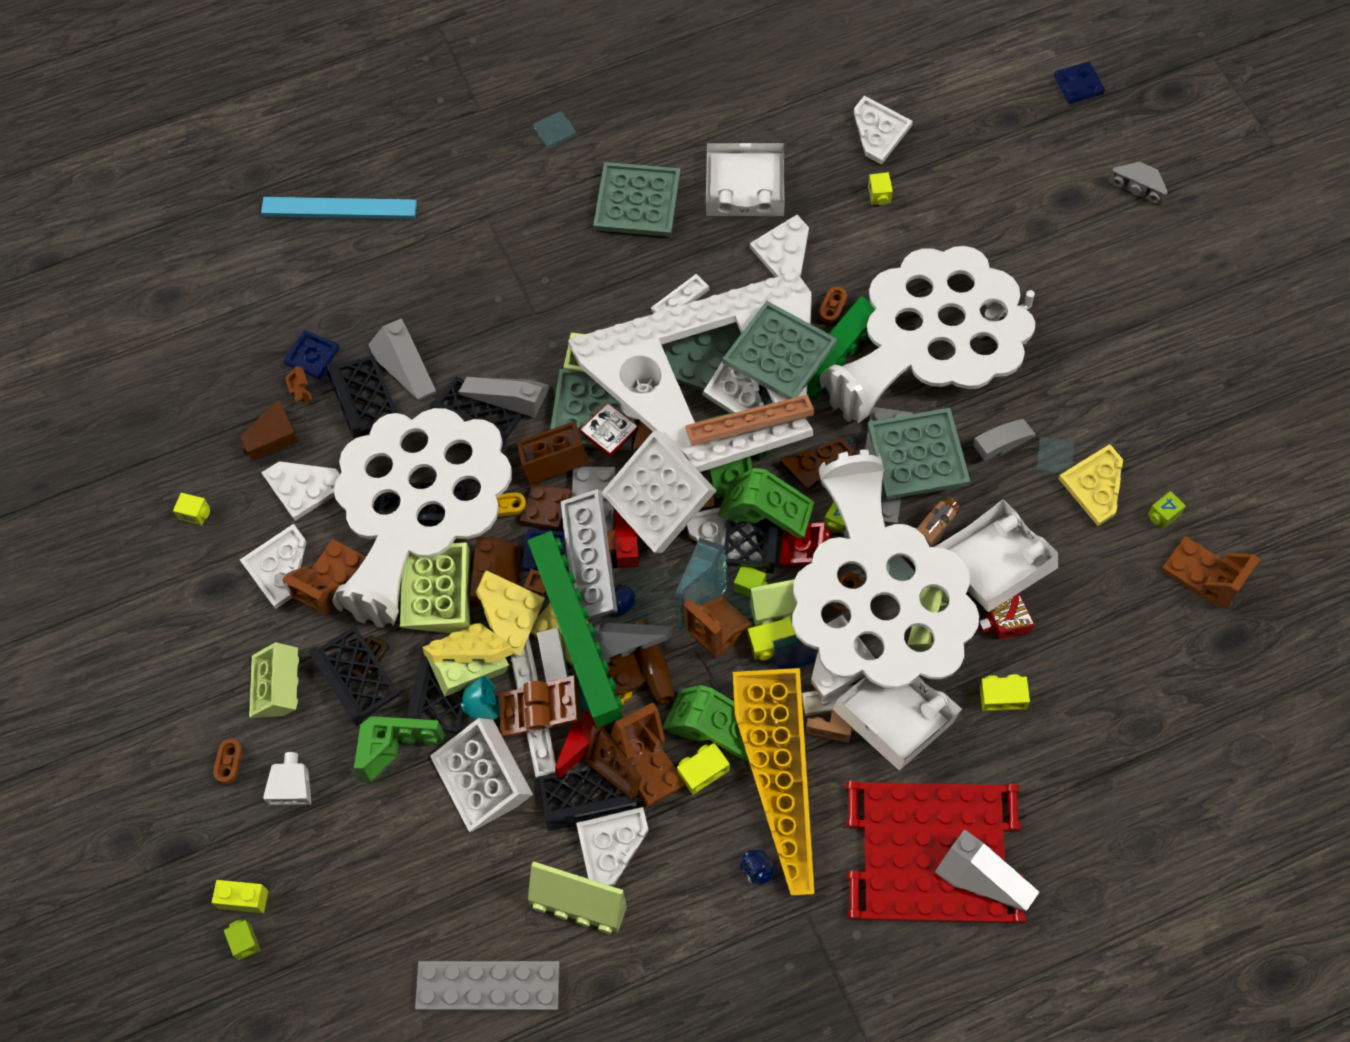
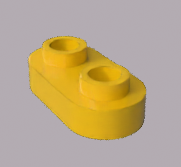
M506 493L496 497L499 505L497 517L523 513L526 500L522 494ZM514 504H519L516 508L512 507Z

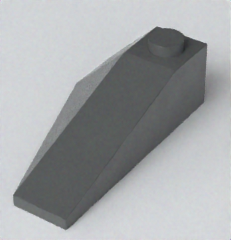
M622 623L592 624L596 633L595 636H592L594 642L599 641L603 651L599 656L601 660L605 659L607 663L610 662L611 657L620 653L622 657L630 655V652L636 650L638 646L641 649H645L669 640L675 631L674 626Z

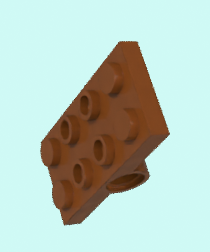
M576 676L548 682L530 681L524 683L523 688L499 693L501 736L504 738L581 721L579 679Z

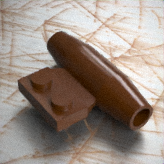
M639 620L633 623L639 625H648L647 621L645 620ZM659 643L645 649H641L638 646L636 650L630 652V655L622 657L620 653L610 658V662L607 664L610 670V677L613 678L617 688L615 690L617 696L638 690L646 682L658 704L663 705L674 700L671 674Z

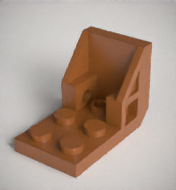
M1185 536L1161 571L1216 607L1227 608L1261 559L1254 554L1226 553L1224 558L1221 559Z
M332 539L312 569L306 566L288 572L282 581L291 597L328 616L336 610L332 599L337 588L350 580L366 556Z
M723 596L717 597L703 605L695 604L690 599L684 604L685 630L715 658L723 656L748 632V628L753 627V623Z
M654 703L615 722L610 737L641 775L642 779L638 795L647 808L685 788L686 783L662 749L665 737L659 712Z

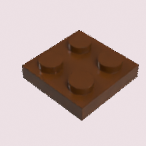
M532 484L520 522L522 525L561 530L563 518L560 501L572 498L573 492L571 489Z

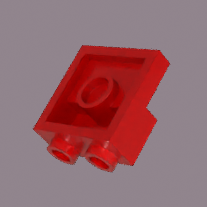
M825 522L808 523L805 536L801 539L784 530L780 560L782 567H805L811 564L814 552L819 545L833 538L832 530L828 528Z

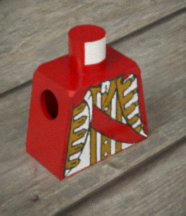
M1019 593L989 612L985 610L986 618L979 620L978 623L981 633L993 630L995 637L999 640L1031 634L1035 626Z

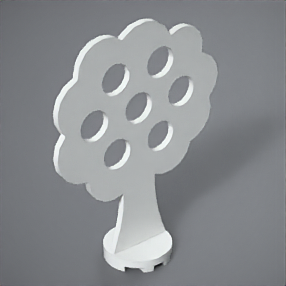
M967 246L953 247L944 252L936 249H920L911 252L905 257L901 268H893L881 272L871 283L869 297L875 311L869 317L867 332L870 340L879 348L869 355L844 366H830L820 374V385L822 389L826 386L830 394V405L833 409L840 408L844 412L843 419L848 422L853 419L858 421V423L869 416L871 409L883 392L910 367L918 380L930 386L942 387L953 384L965 389L980 388L987 385L993 377L1008 376L1018 370L1022 365L1025 354L1023 344L1030 340L1034 334L1035 320L1026 309L1018 306L1020 290L1014 278L1004 271L989 268L987 258L980 251ZM955 274H964L974 281V287L968 292H955L949 288L947 280ZM913 279H925L933 286V291L926 297H914L906 290V284ZM989 302L999 303L1007 310V316L1000 321H988L980 314V308ZM945 307H956L965 314V320L957 326H948L939 320L938 313ZM911 311L920 315L923 324L916 330L907 331L898 327L895 319L900 313ZM977 336H989L995 340L998 349L990 355H979L971 349L970 341ZM938 340L947 341L955 348V355L948 360H937L928 353V346Z
M433 408L420 413L412 420L403 414L393 413L379 418L373 424L370 435L356 438L346 445L340 456L339 462L342 473L335 482V499L346 511V519L351 530L360 537L367 539L376 538V541L355 574L346 584L340 585L337 588L332 602L338 610L342 612L344 607L352 612L356 621L364 624L368 619L373 621L376 627L384 628L386 623L394 625L399 613L400 582L409 554L411 553L422 558L435 557L448 550L456 538L471 539L478 537L492 527L499 511L496 497H499L507 490L512 480V468L507 457L501 453L503 442L500 431L494 424L478 419L464 422L457 413L448 409ZM415 431L425 433L428 436V444L423 450L416 453H408L402 449L401 443L406 435ZM456 443H466L473 449L472 456L468 461L455 465L445 459L446 451L450 446ZM378 456L390 458L393 461V467L389 474L381 478L368 476L366 467L370 460ZM421 467L434 469L437 477L433 485L425 489H416L410 485L409 479L415 470ZM464 479H474L481 484V491L473 500L461 501L456 499L453 494L457 483ZM386 492H393L399 495L401 499L400 506L393 513L380 515L374 511L373 504L379 495ZM430 504L442 506L445 509V517L441 523L433 527H425L418 522V513L423 507Z
M860 450L859 455L848 456V452L838 454L837 460L825 466V462L822 463L819 467V476L822 486L827 489L837 505L849 539L839 537L823 542L814 552L812 563L798 572L793 583V596L797 603L792 615V628L795 635L804 645L819 649V658L822 666L827 672L836 677H853L862 671L871 682L883 688L894 689L909 685L919 675L928 679L939 680L950 677L960 668L964 658V644L972 639L979 623L976 605L966 595L970 585L969 570L965 562L956 553L945 548L929 547L924 535L916 528L905 524H894L885 527L881 508L884 466L880 454L877 457L869 455L868 450ZM895 556L907 557L915 566V575L906 581L893 579L886 570L887 561ZM846 564L860 566L866 573L865 584L857 589L844 587L837 578L838 569ZM928 587L942 589L947 594L949 600L948 607L941 612L926 610L920 603V592ZM879 595L893 597L900 606L899 615L889 621L878 619L870 609L871 600ZM839 602L845 605L851 614L850 622L842 628L828 626L821 617L822 608L826 604ZM915 625L923 626L932 633L934 644L927 651L916 652L906 645L904 640L905 631ZM863 634H873L882 641L884 652L875 660H865L856 654L854 649L855 639Z

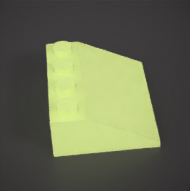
M452 543L448 550L441 555L431 558H422L411 553L409 554L402 574L401 628L442 633L460 632L469 628L471 551L467 543Z
M534 861L531 865L528 901L532 905V909L545 913L546 910L554 912V916L563 920H567L568 917L575 919L577 924L589 927L590 924L597 926L599 931L606 934H611L612 931L618 933L627 908L623 890Z

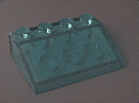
M699 538L675 593L677 629L682 630L685 627L684 604L689 599L695 604L703 605L719 597L720 593L724 594L727 587V573H725L727 569V564H725L727 555H725V546Z

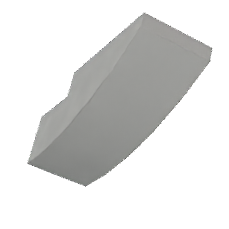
M1024 419L1000 425L975 437L973 446L983 460L986 461L997 454L1003 455L1035 437L1036 434Z

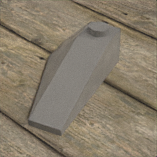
M402 318L383 326L368 344L376 362L383 366L418 401L437 393Z
M466 377L459 390V394L535 418L549 391L550 385L531 379Z
M965 829L935 871L937 875L953 887L974 892L982 897L986 896L997 900L999 903L1025 912L1039 894L1037 889L988 846Z

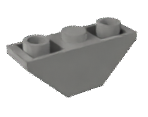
M1142 162L1114 167L1109 178V183L1116 187L1123 188L1134 195L1141 196L1161 206L1168 192L1158 169Z

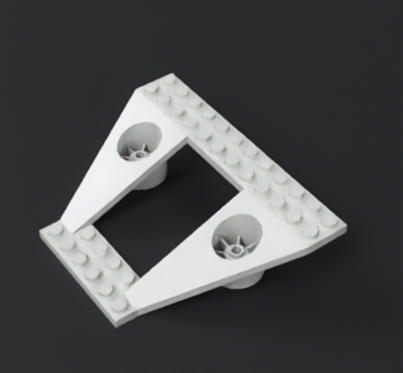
M796 271L568 340L569 347L581 369L620 402L621 409L625 415L639 419L652 431L666 432L699 472L813 436V429L806 420V417L691 446L685 425L695 422L661 344L737 322L742 333L766 300L810 324L811 291ZM807 385L799 396L807 395ZM767 388L773 403L787 400Z

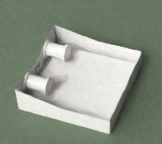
M707 143L706 216H784V143Z
M653 431L602 491V495L654 553H663L716 492V489L690 463L666 432Z
M1004 499L968 527L935 546L956 553L965 562L970 575V585L967 591L987 612L1058 568V552L1043 537L1034 534L1024 524L1019 514Z
M919 676L909 685L897 689L883 688L871 682L867 677H864L843 694L833 707V710L898 770H901L950 727L962 710L945 693L932 689Z

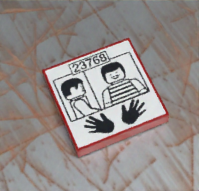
M607 403L580 429V433L611 457L638 431V426L611 404Z

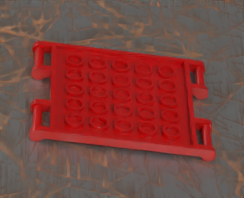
M846 782L849 819L846 820V827L849 829H864L865 872H847V880H849L850 886L849 920L1024 924L1027 922L1024 911L1014 908V914H1008L1007 905L986 896L982 897L974 892L953 887L935 873L964 829L1005 861L1003 832L1021 831L1017 800L1019 785ZM857 792H864V820L858 819ZM1001 794H1008L1009 823H1003ZM859 881H865L866 911H859Z

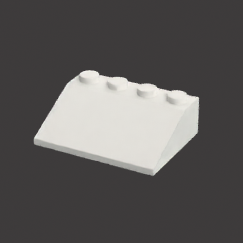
M478 718L430 756L469 832H473L515 809L533 795L493 720Z

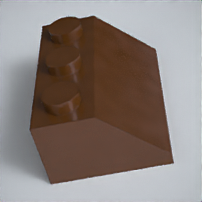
M575 421L517 441L521 464L530 484L541 482L544 479L561 475L564 472L589 464L587 453Z
M477 537L470 591L473 606H483L476 590L485 571H489L518 585L522 547L496 537Z

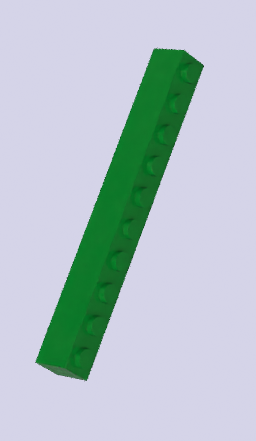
M861 296L829 333V335L837 338V344L807 384V395L810 401L813 398H817L822 392L820 374L832 365L844 366L846 358L849 355L852 356L856 352L858 344L867 339V323L875 309L866 298ZM773 449L752 456L761 461L764 456H769Z
M552 531L529 539L530 549L597 728L623 718L620 709H623L624 706L620 696L615 697L613 693L614 690H617L612 677H607L606 672L610 671L605 659L601 660L599 656L603 651L599 641L594 642L592 636H595L596 633L592 623L587 624L586 618H589L585 605L580 606L579 601L583 599L579 589H574L573 587L576 580L572 571L568 572L566 569L570 565L566 555H561L560 553L563 546L559 537L554 538Z

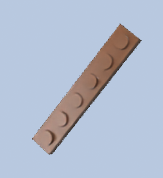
M803 395L685 425V429L691 446L812 416L814 415V408L808 395Z

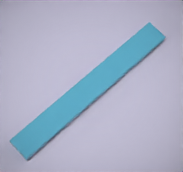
M264 197L261 214L262 217L415 220L417 201L410 199Z

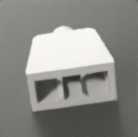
M287 752L284 756V764H273L271 766L263 797L268 805H311L309 772L304 764H298L297 753Z

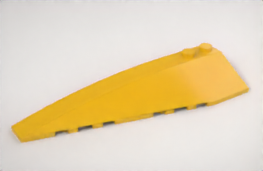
M800 668L733 672L735 718L791 896L814 895Z

